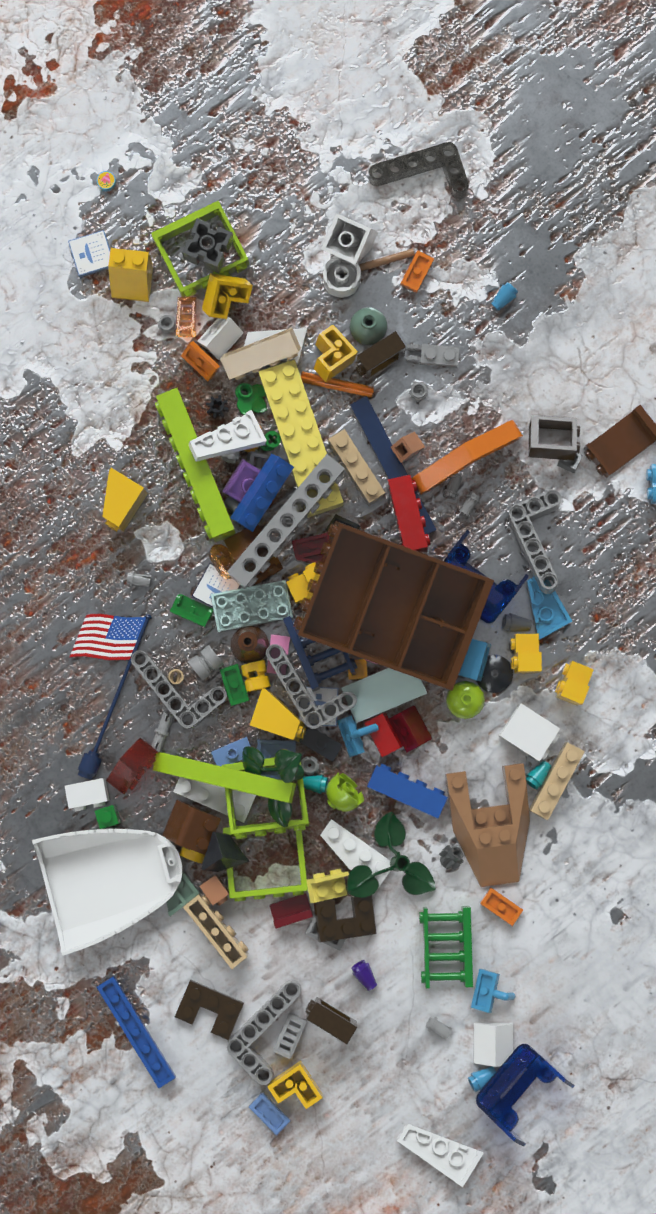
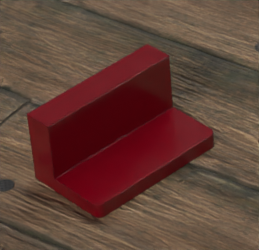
M414 705L389 718L406 753L432 739Z
M306 893L270 904L275 929L313 917Z

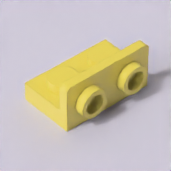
M341 869L331 870L329 875H325L324 872L313 874L312 879L306 880L310 903L346 896L347 891L344 877L348 876L349 872H341Z

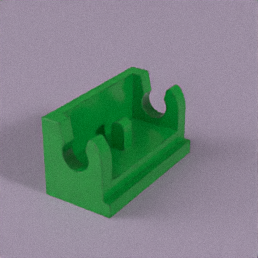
M182 594L177 595L170 609L171 613L204 628H207L214 612L213 608Z

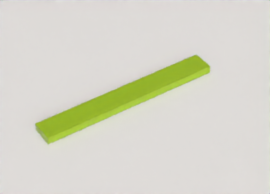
M158 751L153 766L154 771L287 803H292L296 787L295 783H285L282 780Z

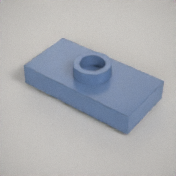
M245 737L211 753L216 765L222 766L242 760L243 748L251 745L248 738Z
M264 1092L249 1105V1108L276 1136L290 1122V1119Z

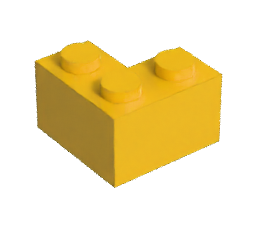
M210 273L202 310L209 317L227 319L231 301L249 303L253 285L245 278Z
M331 325L318 336L315 346L323 354L317 358L313 369L327 382L354 363L358 351L334 325Z
M315 562L307 565L303 574L299 575L296 573L288 577L289 581L286 584L296 604L302 602L303 598L308 596L307 586L310 579L314 580L316 575L314 572Z
M515 634L514 638L510 639V649L514 650V656L511 658V669H514V674L541 672L542 652H539V634Z
M570 661L569 664L566 663L562 670L563 680L559 681L555 688L556 698L576 706L583 705L590 687L588 683L594 669L575 661Z
M301 1060L271 1080L267 1086L278 1104L296 1093L305 1109L323 1098V1093Z

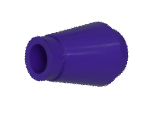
M361 960L352 966V974L367 991L377 986L369 963Z

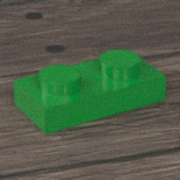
M235 664L219 669L230 705L234 706L250 701L239 665Z

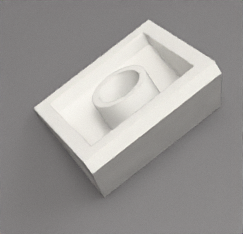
M474 1023V1063L493 1067L513 1064V1023Z

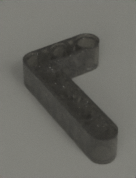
M445 142L372 165L369 169L368 179L373 186H381L442 167L451 195L455 199H463L467 195L469 187L458 149L452 142ZM450 151L453 155L446 156L444 152ZM432 156L435 160L430 162L426 157ZM415 162L417 166L411 167L408 163ZM392 167H397L399 171L392 172L390 169ZM456 168L459 172L454 174L450 172V169ZM378 172L382 176L375 178L372 174ZM460 185L464 187V190L458 191L455 186Z

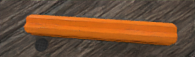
M304 371L301 373L303 383L367 396L369 398L373 396L374 388L371 386L335 378L325 382L317 374Z

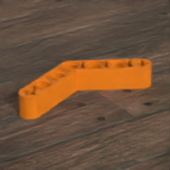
M510 420L465 442L411 479L416 481L417 490L420 495H423L470 464L514 443L523 435L514 420Z

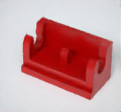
M386 712L364 723L365 726L375 723L378 725L379 730L370 733L382 757L403 747Z

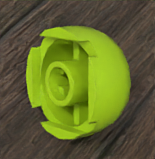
M458 682L454 685L453 690L447 692V708L457 718H473L484 707V693L474 682Z
M337 773L333 776L326 788L328 804L333 809L337 808L344 812L354 810L364 802V796L362 792H357L355 789L357 784L344 773L341 775Z

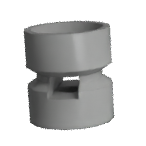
M209 645L200 651L201 656L196 655L188 661L203 681L211 675V670L216 671L224 665Z

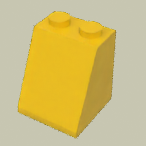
M117 248L110 249L108 269L112 298L149 302L154 266L149 252Z
M110 468L102 517L106 520L105 524L116 532L118 530L124 532L148 493L144 487L113 468Z
M262 688L250 726L299 742L306 733L305 723L272 692Z

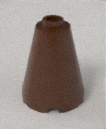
M247 626L238 629L231 639V651L236 659L248 664L261 661L266 656L269 641L263 630L255 626ZM251 639V644L245 645V641Z

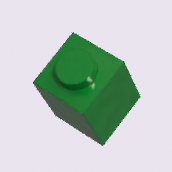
M116 804L95 810L100 829L122 823Z

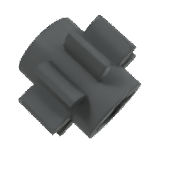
M447 845L439 853L441 856L440 863L447 869L452 867L453 870H456L464 862L462 859L463 852L456 846L451 848L450 845Z

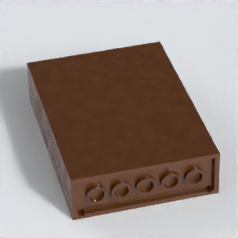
M335 521V524H331L327 535L330 537L328 542H324L320 553L323 556L321 561L316 562L314 580L310 579L307 586L308 596L307 598L304 597L301 602V615L296 616L293 627H295L297 635L453 690L494 580Z

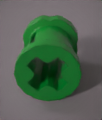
M275 431L267 432L264 435L267 440L266 444L260 446V448L264 451H272L279 446L281 442L280 435Z

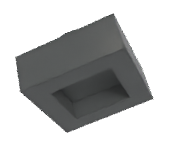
M576 453L574 461L559 460L557 466L575 473L583 455Z

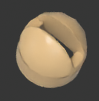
M173 669L168 673V680L172 684H180L184 679L183 672L179 669ZM174 672H177L176 682L173 681Z

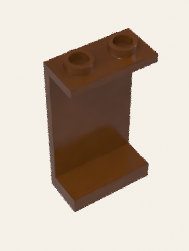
M639 405L591 443H588L583 448L585 450L584 454L589 461H593L596 464L597 472L607 478L656 441V424L644 408Z

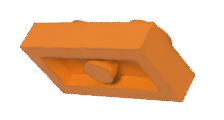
M417 250L400 285L417 293L434 258Z
M194 341L187 345L181 355L207 381H210L220 368V365Z
M491 887L480 902L481 905L512 926L523 911L522 908Z

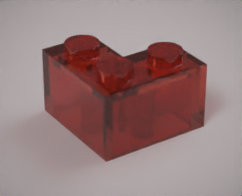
M139 738L118 760L106 781L124 795L129 789L133 791L139 784L138 780L146 773V767L150 769L156 762L154 757L158 751L142 738Z

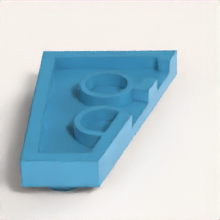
M535 577L526 581L539 640L572 622L555 591L551 594L543 593ZM549 580L543 582L547 587L552 586Z

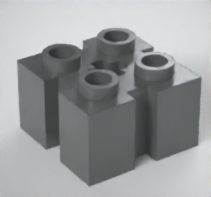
M197 218L191 231L193 240H187L182 252L183 258L196 265L201 261L206 269L219 274L225 261L223 252H229L234 240L233 233L220 227L215 231L210 223Z

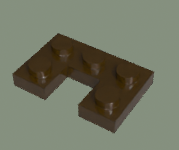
M372 895L362 898L351 897L353 917L341 919L336 917L335 900L314 903L318 942L376 934Z
M190 979L175 1018L193 1025L199 1008L203 1007L218 1014L210 1033L229 1040L244 1002Z

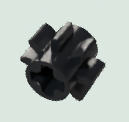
M221 395L215 399L211 396L212 401L206 403V406L210 407L207 414L213 413L214 419L217 416L224 418V412H229V408L225 407L228 404V400L222 401ZM217 404L221 409L217 410L214 405Z

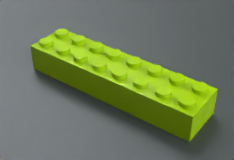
M178 388L157 395L158 402H155V406L160 417L164 416L165 418L162 420L167 434L172 435L169 438L174 452L178 451L179 453L176 455L181 469L185 468L186 470L183 475L188 487L192 486L193 490H190L195 504L199 503L200 505L197 510L202 522H207L204 528L209 539L213 538L216 543L234 535L236 532L207 460L195 461L188 446L190 441L197 438V435Z

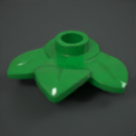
M241 383L236 387L237 408L242 415H246V412L250 410L255 413L267 411L266 403L263 399L266 396L263 385ZM241 391L247 392V395H243Z

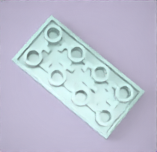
M286 580L256 585L251 588L247 587L246 589L241 588L210 594L217 632L283 620V618L288 616L293 618Z
M390 668L341 688L343 693L352 692L357 698L355 707L350 709L356 723L427 694L421 679ZM345 695L346 701L350 706L353 703V698L350 695Z

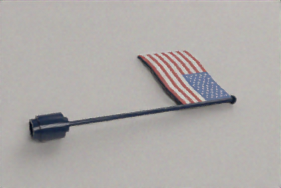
M89 614L84 619L69 658L90 657L109 661H129L94 750H89L88 754L85 752L77 769L79 770L78 775L89 780H92L93 776L96 777L102 761L97 750L131 667L132 654L137 651L148 621L152 619L150 614H146L144 617L127 618L107 614Z

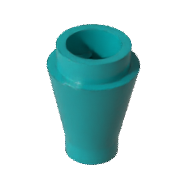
M542 760L539 765L526 775V783L536 790L542 787L552 766Z
M324 775L304 776V788L322 794V792L326 793L328 777H324Z

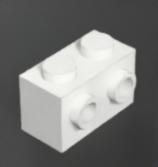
M106 778L65 786L69 809L74 808L75 812L86 810V805L93 804L94 808L105 806V802L110 801Z

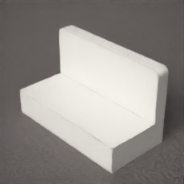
M228 316L227 319L217 318L197 342L209 350L216 359L220 360L223 354H226L242 336L243 331Z

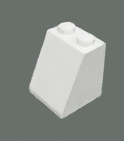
M336 213L321 249L357 265L371 250L378 232Z

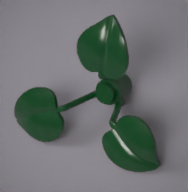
M251 746L243 748L242 761L245 772L261 775V770L264 772L278 771V774H280L281 779L285 783H293L304 777V770L300 765L301 753L281 749L275 755L274 762L276 768L263 767L264 756L257 748ZM269 798L268 809L272 818L279 825L288 827L292 815L291 803Z
M393 812L385 814L378 821L374 830V838L377 844L381 847L388 846L389 850L395 854L390 860V867L372 874L371 869L366 865L355 866L348 875L346 891L349 895L359 898L371 896L379 887L375 876L392 870L405 873L402 877V885L405 891L411 895H421L436 890L434 879L424 864L420 862L410 863L407 856L400 855V852H397L392 847L401 845L406 836L403 824Z

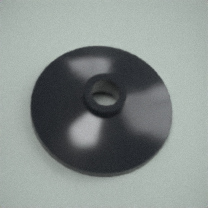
M488 655L482 680H476L477 684L483 690L490 693H498L505 690L513 679V669H511L510 662L500 655ZM492 670L498 671L497 677L491 675Z

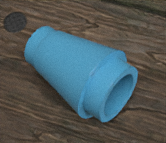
M508 282L505 285L502 284L491 305L500 311L501 308L516 298L518 291Z
M491 1066L471 1073V1076L467 1079L472 1089L477 1092L478 1090L482 1091L498 1077L495 1068Z

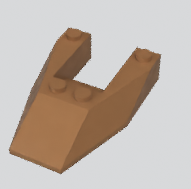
M524 763L502 766L507 804L471 809L466 771L445 774L453 832L480 887L520 881L530 823Z

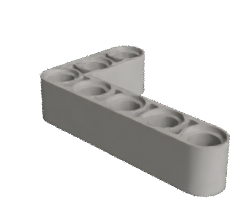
M556 490L546 491L513 505L509 509L508 515L509 523L537 584L545 594H551L555 591L558 579L531 521L558 510L561 503V494ZM554 498L557 500V503L550 504L547 499ZM537 505L539 510L532 511L530 506ZM519 512L522 517L517 519L512 514ZM527 529L530 534L522 535L520 530ZM535 546L538 551L530 552L528 547ZM543 563L546 568L540 570L536 567V564ZM551 580L554 585L547 587L543 582Z
M272 644L267 648L266 656L309 728H319L355 707L357 698L352 692H344L317 707L284 648L277 644ZM273 648H279L281 652L280 656L276 659L271 656ZM284 664L290 667L288 675H283L280 671ZM293 681H297L300 684V689L297 692H293L290 689V684ZM345 695H350L353 698V703L350 706L343 704V697ZM302 698H307L310 702L309 707L306 709L300 706ZM328 705L336 707V713L333 716L326 713ZM313 714L319 717V723L316 726L311 725L309 721L310 716Z
M139 650L132 654V664L184 728L190 729L195 727L227 701L228 695L226 690L222 687H214L189 706L146 652ZM145 655L146 660L144 664L138 665L136 662L137 656ZM152 669H155L158 673L154 680L148 678V672ZM164 684H167L170 689L166 695L160 693V687ZM217 690H221L224 693V697L220 701H216L213 696ZM175 699L181 701V708L178 710H174L171 705ZM202 702H206L209 706L208 711L205 713H201L198 709ZM187 714L193 716V723L191 725H186L183 722Z
M293 979L285 982L230 1038L227 1044L228 1053L260 1085L270 1083L273 1070L250 1045L300 995V983ZM289 985H295L298 991L295 994H289L286 988ZM281 999L284 1005L281 1008H275L273 1001ZM267 1013L270 1019L267 1022H262L259 1019V1015ZM252 1027L255 1029L256 1034L248 1036L245 1033V1029ZM238 1041L242 1048L236 1051L232 1049L231 1043ZM253 1056L256 1062L249 1065L245 1062V1057ZM261 1070H266L269 1073V1077L262 1079L258 1073Z

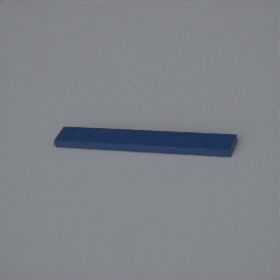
M366 396L350 404L387 478L392 479L408 475L403 464L391 449L392 443L368 397ZM415 491L416 498H420L417 491ZM421 501L422 509H419L420 516H424L426 527L423 528L424 533L430 534L436 531V528Z

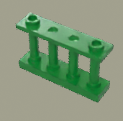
M461 906L462 911H458V913L428 914L427 907H423V912H419V923L423 924L424 971H421V983H425L426 988H430V981L455 980L464 982L465 987H473L470 906ZM458 921L462 923V931H459V933H428V922ZM429 941H459V943H463V950H460L459 953H429ZM460 960V962H463V970H460V972L429 973V961Z

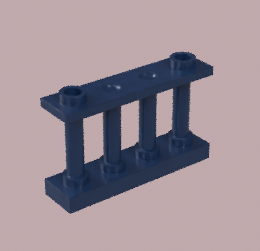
M290 616L283 618L313 692L320 689L318 684L322 683V680L344 671L350 670L352 676L356 675L354 670L357 669L354 658H349L346 652L330 648L313 656H306L304 649L307 648V645L316 641L303 637L299 638L295 632V627H293L295 620L292 621ZM340 652L343 653L346 663L319 674L318 672L313 673L311 666H314V663Z

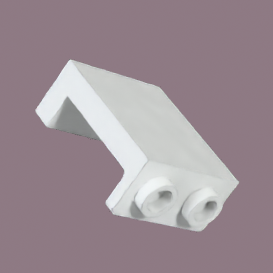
M520 703L502 729L499 737L530 755L534 760L540 761L541 759L545 760L550 750H548L550 744H555L558 740L560 728Z

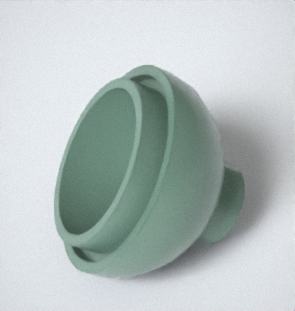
M365 307L358 310L352 316L350 332L357 342L364 345H373L381 341L386 335L387 320L378 309ZM371 320L373 324L367 326L365 322Z

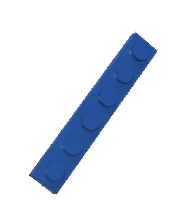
M115 976L97 986L98 991L157 1087L161 1088L175 1079L176 1075Z

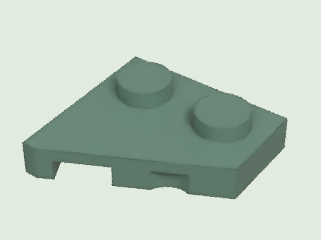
M183 870L179 886L173 896L167 901L168 915L170 917L200 893Z

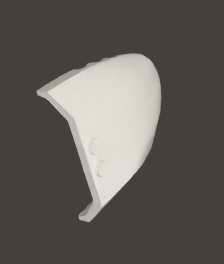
M95 829L68 832L32 840L58 931L62 956L99 943L137 923L167 902L181 882L182 862L177 849L168 839L155 832L133 829Z

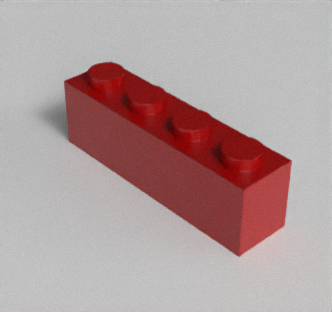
M411 475L388 479V488L402 546L421 553L427 552L428 546L431 544L429 535L425 534L423 529L426 527L425 518L420 516L419 509H422L420 498L415 496V491H417L416 481L411 479Z

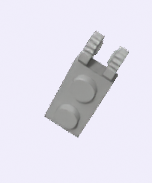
M407 344V350L421 352V357L406 356L405 361L420 363V365L458 367L459 347Z

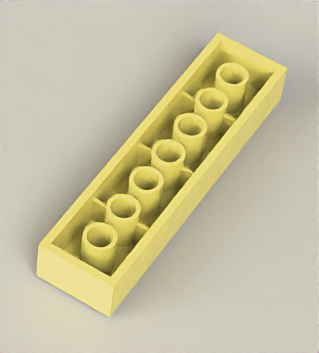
M294 359L259 371V377L288 462L294 467L292 474L298 488L325 457L327 452ZM321 475L319 477L322 483L330 481L328 475ZM336 483L331 487L333 491L326 499L322 498L318 502L320 504L319 508L313 514L310 512L307 518L344 505ZM314 489L307 491V495L311 498L318 495Z

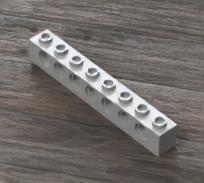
M326 454L227 571V575L244 589L248 586L251 588L258 580L256 576L259 572L264 573L270 566L269 560L273 556L276 558L282 552L281 546L285 541L289 543L295 536L293 532L296 528L299 527L301 529L308 520L306 518L310 512L313 514L319 508L320 504L318 502L330 495L333 491L331 487L334 483L338 485L345 476L343 474L345 468ZM321 475H328L330 481L322 483L319 477ZM314 489L318 495L311 498L307 495V491ZM297 504H303L305 511L297 512L294 507ZM289 518L293 521V525L285 527L282 521ZM278 533L281 539L278 542H272L269 538L270 535ZM266 548L268 554L265 557H260L257 554L258 549ZM249 562L254 563L256 566L252 572H248L244 568Z

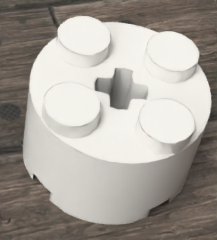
M337 256L331 257L323 268V284L328 293L340 298L356 293L361 279L359 264L355 265Z

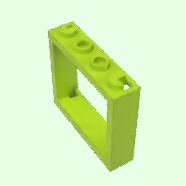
M219 200L151 233L153 241L182 298L193 296L201 288L207 289L210 274L183 287L162 242L193 228L197 218L207 221L219 216L225 230L233 233L234 240L232 244L240 260L221 268L219 275L230 276V274L236 271L238 273L244 271L249 265V259Z
M275 757L264 759L263 767L276 768ZM243 762L222 765V767L245 772ZM303 778L297 780L302 820L290 821L288 827H283L276 823L237 829L232 789L225 788L231 836L238 840L245 839L247 835L255 834V837L266 836V832L274 831L275 834L286 833L287 829H294V831L305 830L309 826Z
M277 822L237 826V829L276 824ZM224 827L223 833L231 835L230 827ZM296 831L301 885L235 891L232 867L227 869L230 899L234 898L235 902L245 901L246 897L254 896V900L266 898L265 895L273 894V897H284L285 893L292 892L293 895H303L304 891L308 890L302 831Z

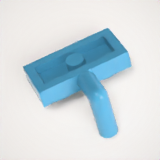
M352 715L337 721L349 757L365 752L364 744L360 737L379 730L376 723L357 730V724L353 720Z
M479 969L471 1008L491 1013L495 998L508 1001L514 1000L516 996L513 992L505 993L497 990L500 974Z

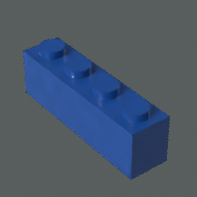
M271 454L230 518L253 532L294 467L281 457Z
M382 763L380 767L375 766L367 787L439 819L448 798L444 796V791L435 787L433 790L426 788L427 784L420 780H416V782L408 780L409 775L400 771L398 775L390 772L392 768Z

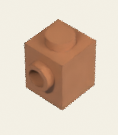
M416 432L402 437L391 446V449L401 463L414 457L425 448Z
M217 874L199 886L212 905L217 903L220 906L228 900L227 895H229V891Z

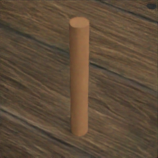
M414 250L402 251L361 263L359 266L361 271H365L415 256Z

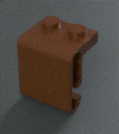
M258 524L253 532L244 528L223 540L235 562L262 531ZM260 548L257 554L260 557H265L268 554V550ZM273 556L269 560L270 566L264 573L259 572L256 576L258 580L254 585L259 584L264 579L283 569L278 557L275 558ZM249 562L244 568L246 571L252 572L256 566L254 563Z
M176 800L162 836L181 847L206 855L212 832L217 831L221 818L203 812L188 803Z

